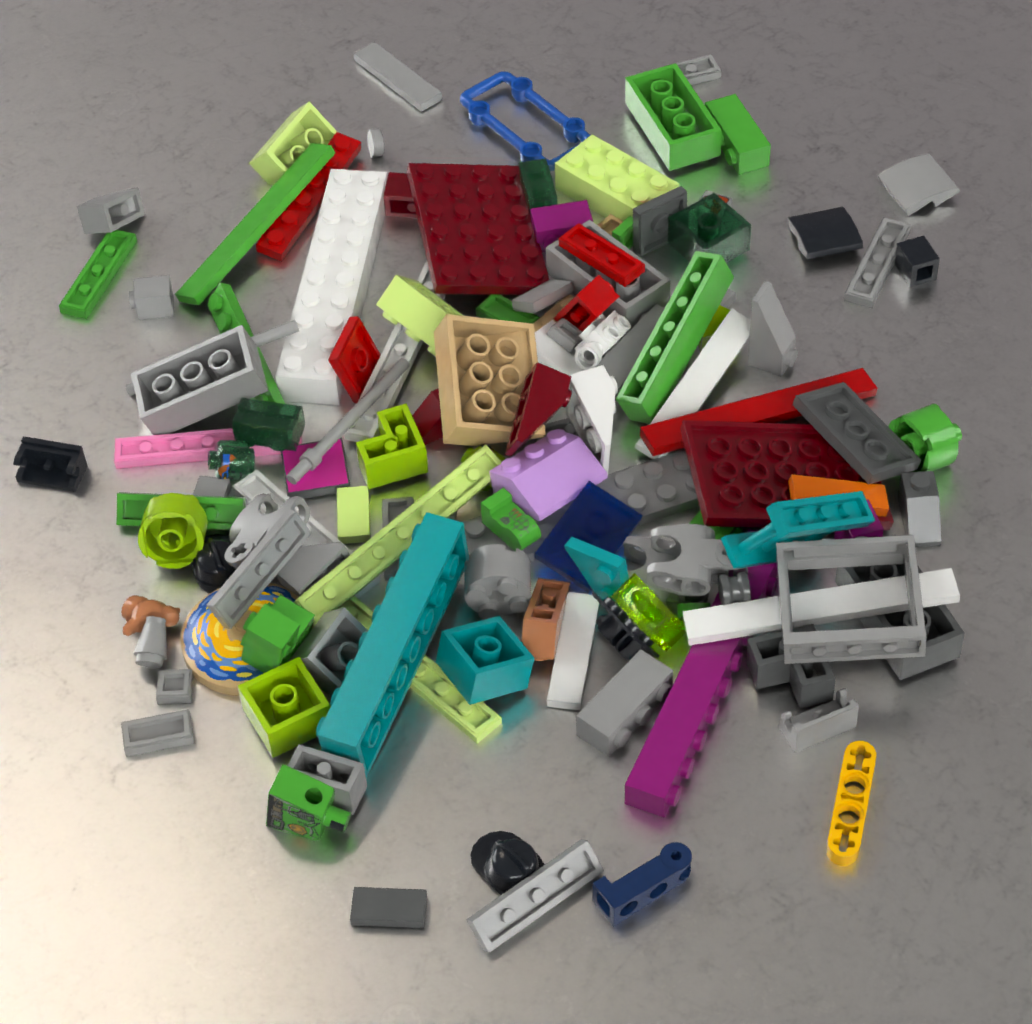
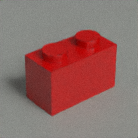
M598 274L553 319L558 322L565 318L583 332L620 296L614 291L613 286Z

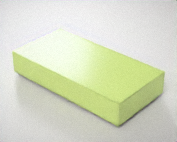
M368 486L337 488L338 539L343 544L367 542L371 538Z

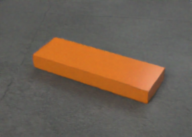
M791 474L788 481L791 500L862 491L866 500L869 499L877 516L886 517L889 511L886 488L882 484H868Z

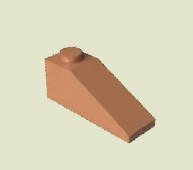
M541 578L537 580L523 618L521 642L533 655L535 661L554 660L571 582Z

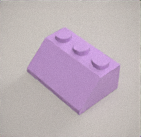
M561 429L550 431L547 436L534 444L527 445L524 450L511 458L503 460L500 465L489 471L493 493L504 487L512 495V501L525 514L537 521L548 517L608 478L607 472L579 436Z

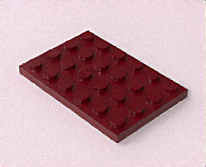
M408 163L407 175L435 294L522 295L550 280L540 243H537L533 230L530 206L519 166Z
M683 420L680 428L705 526L765 527L771 523L766 507L774 502L791 500L788 483L791 474L867 483L811 424ZM889 508L886 517L877 516L884 530H890L894 523Z

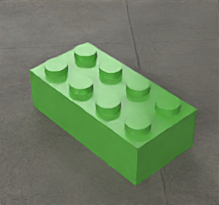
M676 63L625 77V104L669 171L721 156L722 130Z

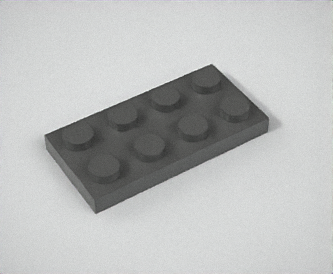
M845 382L795 396L793 406L868 484L899 476L901 473L918 470L921 459Z

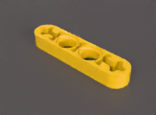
M865 741L851 742L844 752L827 841V856L830 861L839 866L853 864L860 852L876 763V750L870 743ZM857 755L864 756L861 771L854 770ZM849 782H858L864 787V790L861 793L853 794L846 790L845 785ZM851 811L858 816L859 820L855 823H845L840 819L839 815L842 812ZM842 834L849 836L846 852L839 851Z

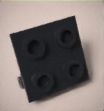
M595 592L592 593L593 597L608 612L607 615L603 614L596 620L598 631L609 640L612 646H615V649L628 662L640 649L647 654L651 652L657 658L660 656L651 647L655 643L653 638L634 623L635 619L623 607H619L609 596L603 600Z

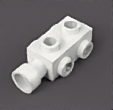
M615 310L607 318L601 314L579 335L582 341L574 348L576 350V364L584 370L596 367L600 363L602 356L631 328L629 321Z

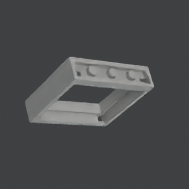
M895 534L885 537L861 536L850 539L827 538L816 541L793 540V542L776 543L784 664L925 657L926 629L914 535L896 536ZM904 564L911 626L793 632L788 570Z

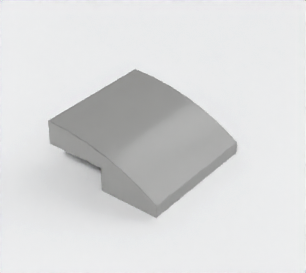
M930 153L909 158L877 174L880 182L908 216L930 202L937 207L960 192L956 184Z

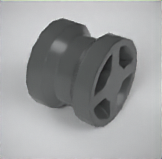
M738 572L736 576L732 577L726 574L718 575V591L721 605L751 600L749 579L746 572Z

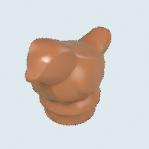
M133 595L122 606L121 613L127 621L123 626V634L130 636L136 632L141 633L148 616L164 618L166 620V627L175 626L179 621L180 608L166 606L163 602Z

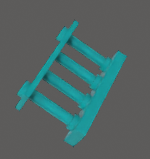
M862 491L778 501L766 507L771 523L759 531L725 535L721 540L733 568L738 569L777 563L776 543L793 542V540H821L834 531L867 527L875 522V518Z

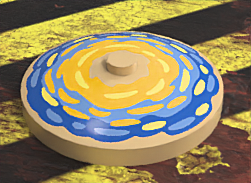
M269 583L232 629L224 628L206 605L219 589L205 596L194 606L182 627L181 649L188 669H192L196 680L213 691L226 695L240 696L238 685L263 674V672L241 660L243 646L240 643L246 633L243 626L253 611L258 614L265 603L274 604L280 594L292 602L298 598L297 595L283 586Z

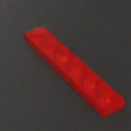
M336 132L328 143L335 151L334 156L256 243L257 252L281 262L320 209L331 169L347 170L361 151V141Z

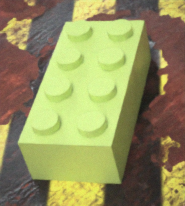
M593 134L555 163V189L575 201L587 200L589 209L604 218L612 214L624 221L629 216L633 217V208L679 187L678 182Z

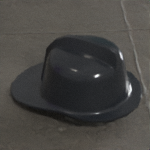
M214 534L206 536L203 549L201 551L198 550L196 558L190 564L198 585L207 593H212L221 588L236 570L224 558L226 549L231 545L228 535Z
M505 831L490 832L480 837L473 845L470 854L471 864L476 872L500 895L545 865L530 844L515 834Z

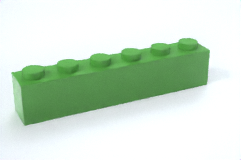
M700 251L694 253L616 397V401L630 420L650 424L678 384L734 279L722 255Z

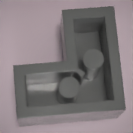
M814 624L793 628V632L816 631ZM782 631L747 640L746 663L756 689L790 682L800 709L825 704L833 700L836 678L829 662L784 664Z

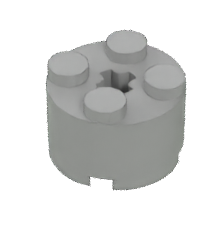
M502 544L485 545L475 549L470 553V559L465 561V601L470 608L478 612V616L481 619L485 620L496 616L526 612L531 599V562L528 555L522 550L516 548V552L506 550V545Z

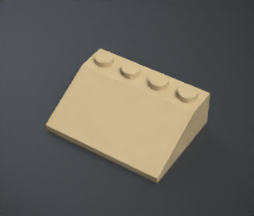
M446 314L434 331L443 443L479 446L481 444L488 445L508 442L525 377L538 362L534 324ZM545 425L530 439L545 437Z

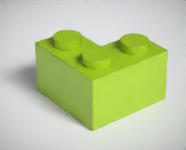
M407 403L378 411L377 418L380 436L356 442L359 468L369 489L428 473L426 446Z

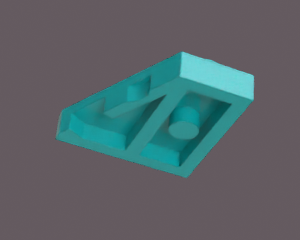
M571 537L565 544V549L592 590L603 600L609 596L619 607L621 606L627 610L633 603L626 559Z

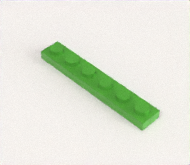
M220 282L215 292L211 294L207 304L220 334L243 325L250 337L254 336L231 285ZM257 347L268 391L251 398L250 401L261 425H273L286 404L260 348Z

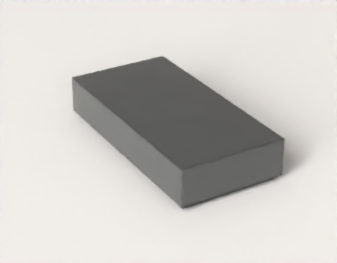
M354 887L350 914L351 925L424 928L427 891L425 889Z

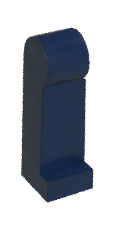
M672 842L662 848L660 855L613 883L606 876H603L593 882L592 901L612 926H616L689 878L692 862L690 849L685 844Z

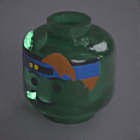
M220 440L216 443L214 451L208 452V469L214 470L216 478L240 481L254 471V449L249 448L247 442L243 440Z

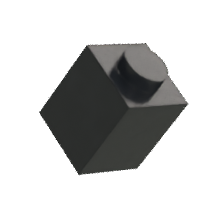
M925 236L897 243L895 266L909 287L937 280L940 258Z

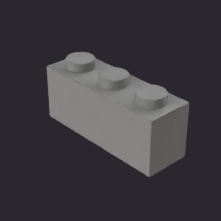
M640 649L576 715V735L608 757L617 748H623L629 741L632 732L639 725H645L650 719L653 710L660 703L665 702L673 686V670Z

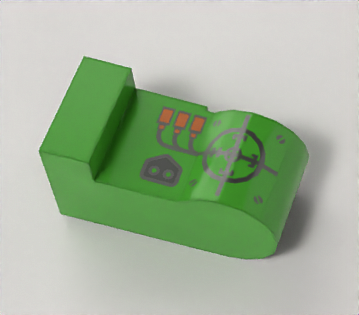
M504 487L481 502L482 523L514 551H516V548L523 550L541 538V531L536 521L531 516L525 514L512 501V495Z

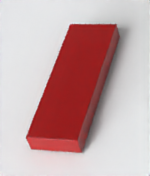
M580 223L558 238L561 248L624 287L645 272V264Z

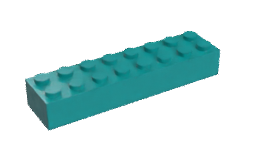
M426 512L421 524H416L412 533V543L408 550L402 552L399 560V569L395 577L392 576L388 580L385 590L386 596L382 604L376 605L372 615V624L368 632L364 631L360 637L359 651L355 659H351L348 662L344 674L345 679L341 687L336 688L332 694L331 708L327 716L322 717L317 725L316 736L319 739L321 751L363 763L366 778L464 573L465 561L469 560L463 522Z

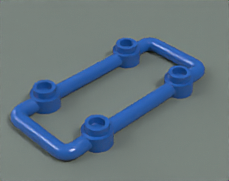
M498 72L461 94L460 103L468 110L470 121L476 126L486 124L519 150L520 160L526 167L538 166L545 171H554L555 163L576 146L552 160H548L542 155L540 144L525 142L490 114V106L487 102L474 101L472 99L505 82L511 86V94L516 101L525 102L529 100L563 127V135L567 141L571 143L583 142L590 136L585 131V122L577 117L568 118L533 90L532 81L526 77L517 78L510 72Z

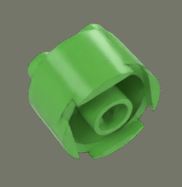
M933 403L890 422L889 428L921 459L918 470L912 472L936 471L955 462L959 449L958 442L962 439V432L960 427L952 423L937 404Z

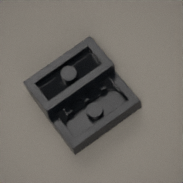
M844 207L788 217V228L797 237L798 249L807 259L863 248V241L858 229Z

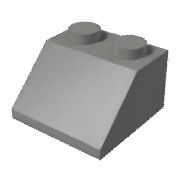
M345 607L325 612L289 661L300 657L319 688L333 694L336 688L341 687L345 679L344 674L348 662L351 659L354 660L359 651L358 645L361 635L364 631L368 632V630Z

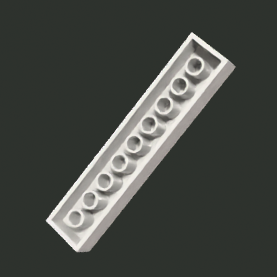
M331 169L290 319V322L296 321L299 332L286 336L275 375L277 387L284 402L340 405L344 386L328 359L349 317L359 316L361 318L385 219L383 195L388 178L387 172Z

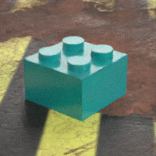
M500 616L443 630L435 662L468 704L471 705L527 689L535 658Z

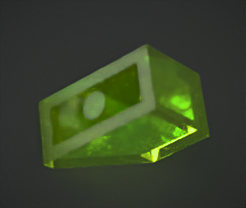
M636 573L611 596L650 640L665 652L686 633L684 621Z

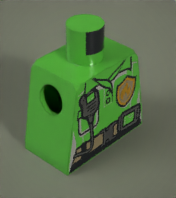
M282 764L268 793L266 826L316 841L320 840L326 826L344 833L349 823L351 812L333 806L335 795L333 787Z

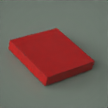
M359 316L349 317L328 359L353 403H358L381 356Z

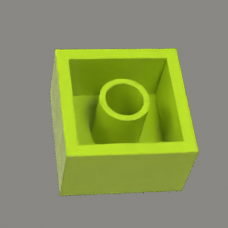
M300 657L238 685L243 711L272 758L297 747L298 744L301 745L316 738L317 725L322 717L327 716L331 708L330 703Z

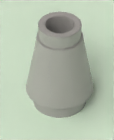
M146 617V622L133 653L136 656V664L144 667L160 668L163 665V660L167 659L166 620L164 618Z

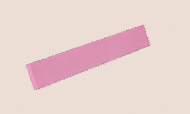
M301 422L115 438L114 463L116 469L221 460V454H231L236 458L281 454L280 447L302 444Z

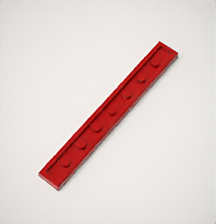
M864 368L642 426L640 427L639 435L651 455L656 456L685 448L680 430L683 420L777 423L802 416L793 406L796 395L845 382L862 400L876 396L878 388Z

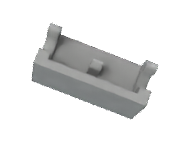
M846 688L836 692L835 700L792 717L791 711L782 713L781 722L778 727L795 753L856 728L859 705L855 699L847 703Z

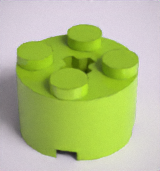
M167 493L150 499L145 508L138 532V545L146 558L149 556L157 561L156 565L168 569L182 568L193 562L198 550L201 551L203 549L208 526L207 515L199 500L193 495Z

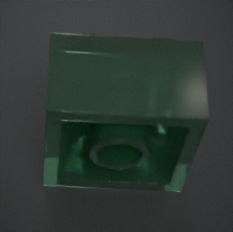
M715 193L668 217V244L689 262L696 251L722 255L727 263L750 250L751 224Z

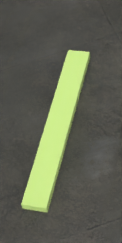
M485 444L304 592L294 603L315 615L313 626H315L325 612L342 607L400 559L402 552L409 549L412 543L413 530L416 524H421L426 512L449 518L491 483L489 471L500 465L502 461Z
M354 596L340 608L345 607L369 630L372 624L373 611ZM426 654L424 655L410 685L411 689L477 744L502 724L501 716L483 701L469 705L439 665Z

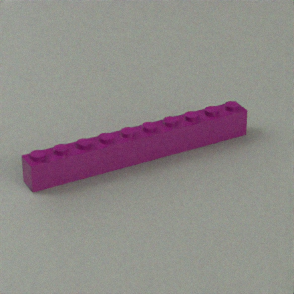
M749 528L747 532H754L758 530ZM777 563L747 567L751 600L767 598L768 596L773 597L778 585V578H776ZM728 570L729 577L733 576L734 570ZM719 591L711 607L721 605ZM754 635L692 645L625 783L626 805L663 818L669 806H676L681 794V786L679 785L683 778H689L694 765L692 757L695 751L701 752L707 737L705 729L708 724L713 725L719 712V705H717L720 697H727L732 681L730 676L733 671H739L744 655L741 652L744 646H747V640L753 638Z

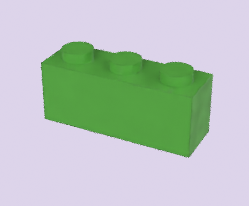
M733 94L705 102L706 108L722 130L721 150L725 154L728 165H732L738 175L768 167L770 164L771 144L737 95Z

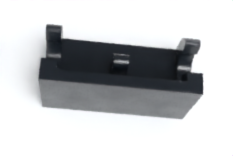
M23 436L22 443L13 462V465L20 466L15 476L17 482L76 492L88 467L82 446Z

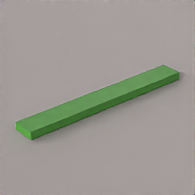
M316 143L309 145L175 293L179 302L200 305L334 156L335 151L331 145Z

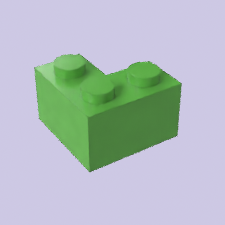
M281 594L274 604L265 603L258 614L253 611L249 615L243 626L246 633L240 643L243 646L241 660L263 673L288 662L311 632L315 615Z

